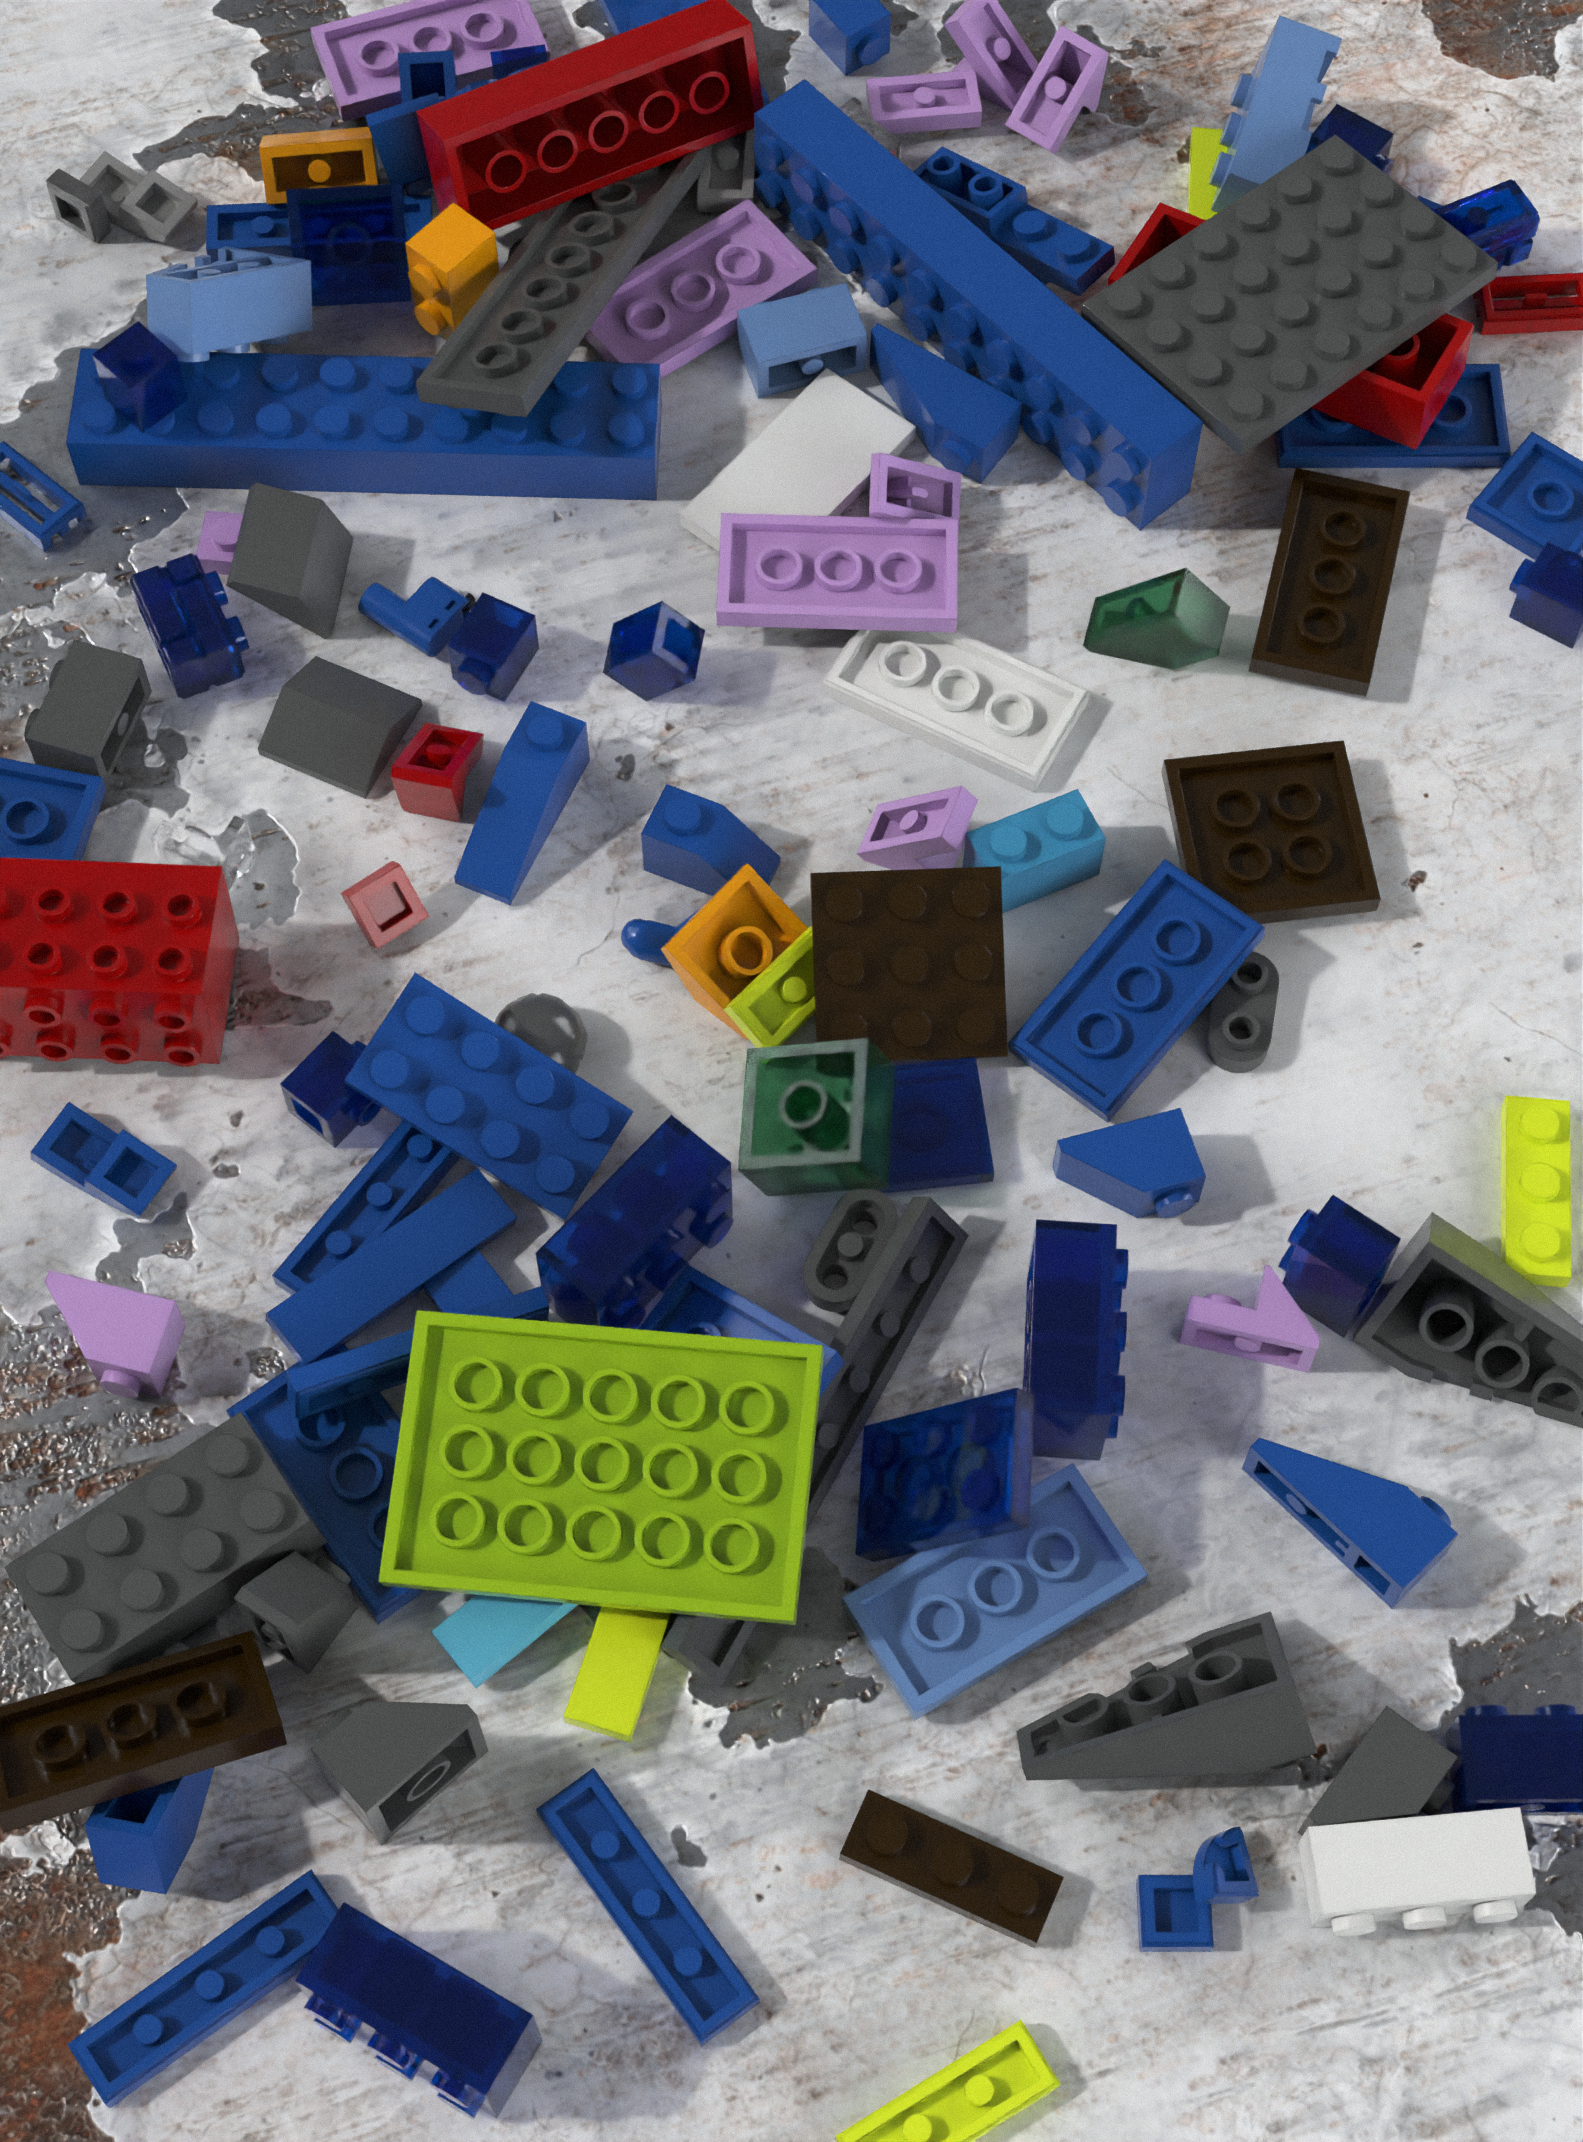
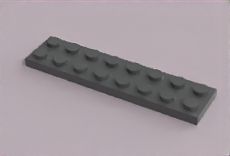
M707 146L546 209L415 382L420 402L446 405L455 409L467 408L495 412L504 416L527 417L703 171L711 154V147Z

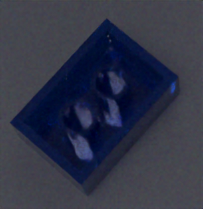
M671 1115L535 1253L540 1283L550 1309L566 1323L637 1329L646 1314L644 1308L660 1291L664 1294L684 1267L687 1264L690 1266L688 1262L704 1245L708 1249L713 1248L730 1230L733 1224L731 1162Z
M1036 1219L1027 1268L1020 1456L1100 1461L1105 1439L1117 1438L1119 1416H1123L1125 1402V1375H1118L1120 1352L1125 1351L1127 1333V1312L1120 1311L1122 1289H1126L1129 1261L1128 1249H1116L1117 1224Z
M345 1902L340 1907L295 1980L308 1999L304 2009L315 2016L313 2021L318 2026L348 2044H351L356 2034L367 2039L369 2042L366 2046L377 2054L375 2059L408 2081L412 2082L418 2071L432 2079L429 2085L438 2091L437 2097L471 2119L476 2117L480 2109L498 2118L543 2041L535 2018L531 2013Z

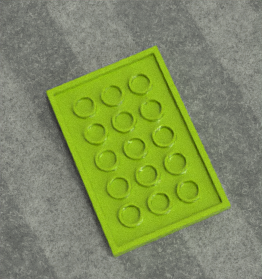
M417 1310L378 1582L383 1586L796 1625L824 1358L823 1346Z

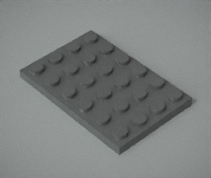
M1335 134L1082 303L1081 317L1200 418L1209 430L1237 454L1242 456L1494 280L1498 262Z

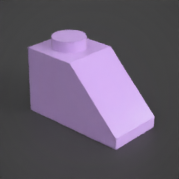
M49 1270L45 1284L94 1376L100 1382L99 1385L104 1390L125 1398H137L139 1392L161 1397L186 1327L176 1301Z

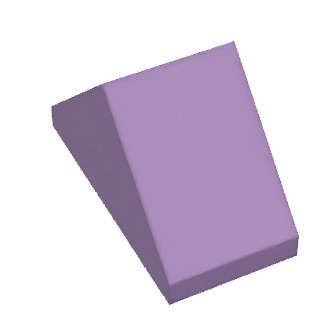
M884 453L871 454L869 517L958 520L959 531L960 472Z

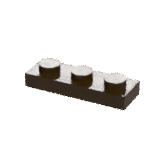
M869 1789L839 1857V1860L1033 1948H1035L1064 1878Z

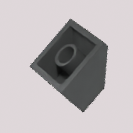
M365 1701L353 1712L349 1708L339 1711L321 1727L316 1736L319 1742L310 1749L328 1785L381 1846L488 1752L478 1716L468 1704Z

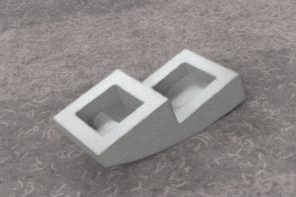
M106 151L80 178V181L102 193L110 223L136 235L162 243L168 241L198 205L197 198L153 169L144 177Z

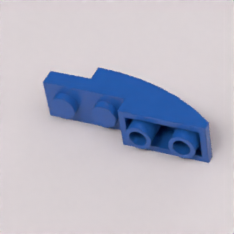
M943 146L913 171L1045 286L1051 282L1080 296L1116 264L1114 246L1029 205L1025 186Z

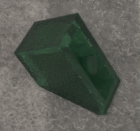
M1183 568L1096 597L1083 646L1092 653L1174 670L1219 656L1230 606L1189 569Z

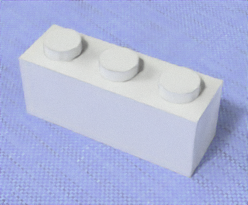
M1520 1807L1312 1826L1306 1829L1298 1842L1311 1927L1332 1926L1333 1935L1338 1937L1368 1934L1376 1930L1375 1922L1403 1919L1404 1929L1422 1930L1447 1924L1446 1915L1473 1913L1476 1923L1507 1921L1518 1917L1517 1909L1522 1908L1536 1894Z

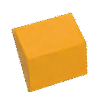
M747 863L661 950L692 998L745 1040H748L746 1035L723 1009L808 927Z

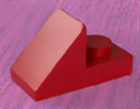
M425 722L392 765L391 779L401 808L408 813L460 822L463 816L466 777L482 756L484 734Z

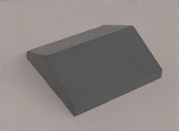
M255 483L249 489L226 586L316 635L327 639L333 634L354 537L322 499Z
M315 656L282 686L258 746V752L261 756L366 799L421 709L422 701L415 696Z

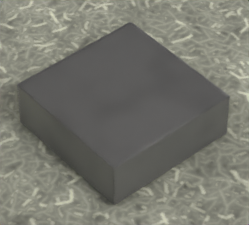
M59 168L46 180L57 220L98 243L112 231L101 192Z

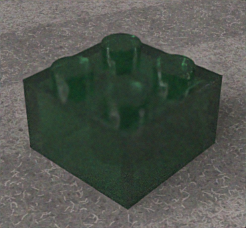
M869 1038L747 1049L738 1171L766 1196L888 1188L895 1066Z

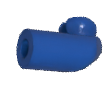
M700 909L676 927L652 920L633 919L623 927L621 932L622 944L632 956L640 960L671 966L661 948Z

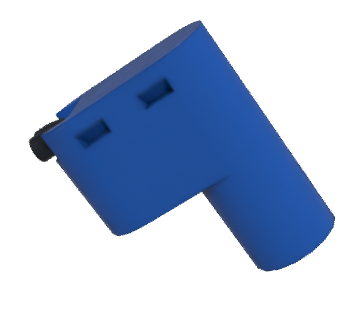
M436 577L427 579L408 600H405L382 584L375 582L363 593L359 601L358 610L361 614L428 657H435L469 621L472 615L469 611L476 605V599L470 593L464 597L463 594Z

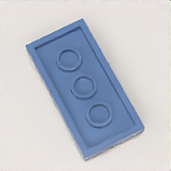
M1071 1463L842 1597V1607L915 1721L1146 1583L1148 1574L1074 1463Z

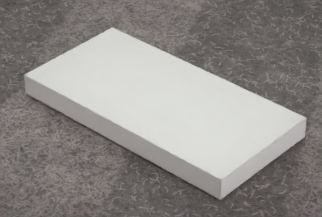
M826 368L679 513L680 526L719 552L721 513L840 516L869 487L871 454L884 453L898 457L915 440L916 426Z
M855 630L823 679L821 694L1034 793L1088 704L1090 691L957 630L956 633Z

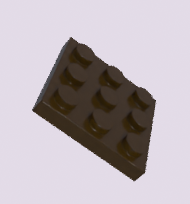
M1344 740L1164 760L1161 773L1181 870L1259 924L1377 911L1381 898Z
M1001 866L810 873L817 1064L1008 1057Z

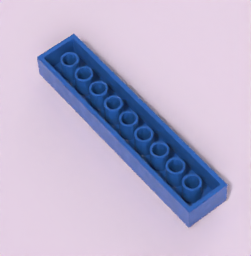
M802 80L754 113V189L763 204L769 208L777 209L785 216L806 241L812 240L830 256L831 261L840 272L854 277L868 290L871 298L883 308L888 307L905 322L908 330L916 339L922 342L926 341L947 362L1022 402L1020 425L1023 427L1026 435L1035 444L1044 445L1059 458L1072 477L1079 481H1085L1102 496L1104 502L1114 514L1120 517L1124 516L1141 530L1190 492L1203 421L807 80Z
M80 349L66 440L79 485L249 490L255 483H260L287 491L657 501L662 418L660 364L566 361L527 417L504 416L500 413L467 408L455 409L446 405L420 402L415 382L433 358L209 352L210 359L207 361L182 362L174 359L173 351Z

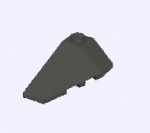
M1432 1212L1394 1261L1356 1329L1353 1341L1408 1377L1428 1383L1431 1382L1432 1378L1470 1389L1469 1395L1491 1401L1492 1396L1533 1408L1536 1415L1583 1428V1325L1487 1247Z
M1271 1611L1207 1631L1185 1642L1189 1654L1159 1670H1156L1152 1663L1147 1662L1130 1671L1132 1681L1125 1688L1105 1697L1097 1693H1088L1017 1730L1022 1769L1026 1780L1252 1774L1268 1768L1280 1769L1288 1767L1300 1758L1318 1753Z

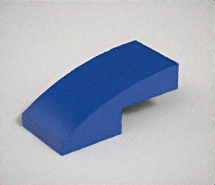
M70 1102L66 1104L31 1150V1160L92 1197L137 1219L142 1216L177 1168V1164L124 1129L120 1134H117Z

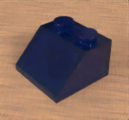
M402 183L286 189L292 257L311 260L312 307L412 301L413 292L408 277L409 266L405 243L411 236Z

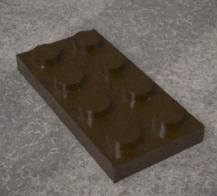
M1295 468L1249 672L1366 697L1373 672L1410 491Z
M253 1630L1 1706L0 1826L2 1832L6 1833L286 1745L287 1741Z

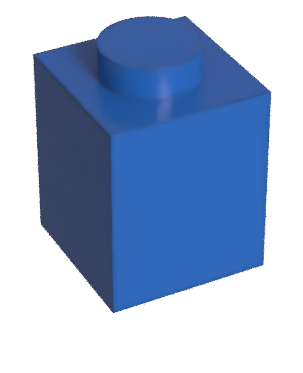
M809 0V36L845 76L865 65L876 63L882 56L889 53L891 13L879 0Z

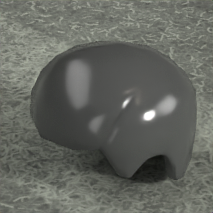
M531 993L512 1001L500 1011L494 1023L574 1074L577 1072L580 1061L583 1059L588 1034L579 1013L562 999L545 993L538 995Z

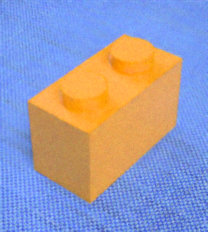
M369 127L262 136L259 151L267 205L379 195L380 176L377 151Z
M454 202L405 243L409 266L408 277L411 282L415 305L414 315L419 324L432 335L439 334L446 340H448L499 272L495 232Z

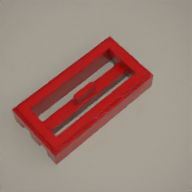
M1583 273L1495 277L1494 280L1473 294V299H1477L1476 315L1481 317L1479 323L1480 335L1583 330ZM1576 294H1577V296H1573V297H1552V298H1547V296H1555V295H1576ZM1524 297V299L1492 300V298Z

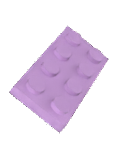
M414 0L310 28L314 48L343 122L402 103L398 53L453 50L458 90L465 88L466 85L483 79L500 80L522 68L550 61V50L528 0Z
M748 198L634 267L587 331L584 338L607 362L660 364L661 379L737 333V310L751 307L759 302H771L800 294L817 283V268Z
M721 513L716 611L717 626L956 633L958 520Z

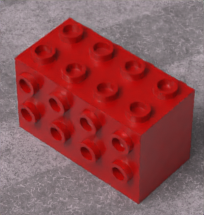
M0 857V1059L6 1056L41 1057L54 1062H63L71 1058L104 1059L114 1064L154 1061L168 1062L180 1067H191L198 1063L220 1064L239 945V934L223 867Z

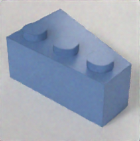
M1279 15L1251 75L1242 72L1235 85L1230 105L1237 107L1238 110L1237 113L1231 112L1229 114L1219 142L1220 145L1226 146L1228 149L1226 153H1219L1209 179V184L1217 187L1211 208L1212 211L1219 213L1306 154L1312 135L1308 130L1315 103L1321 104L1327 85L1322 84L1321 81L1333 58L1338 53L1342 38Z
M225 246L218 249V261L211 263V255H200L194 257L195 267L187 268V264L178 263L146 275L149 347L173 351L174 359L177 361H207L210 359L209 352L214 350L220 353H245L250 351V343L253 342L262 345L289 343V335L312 330L311 260Z

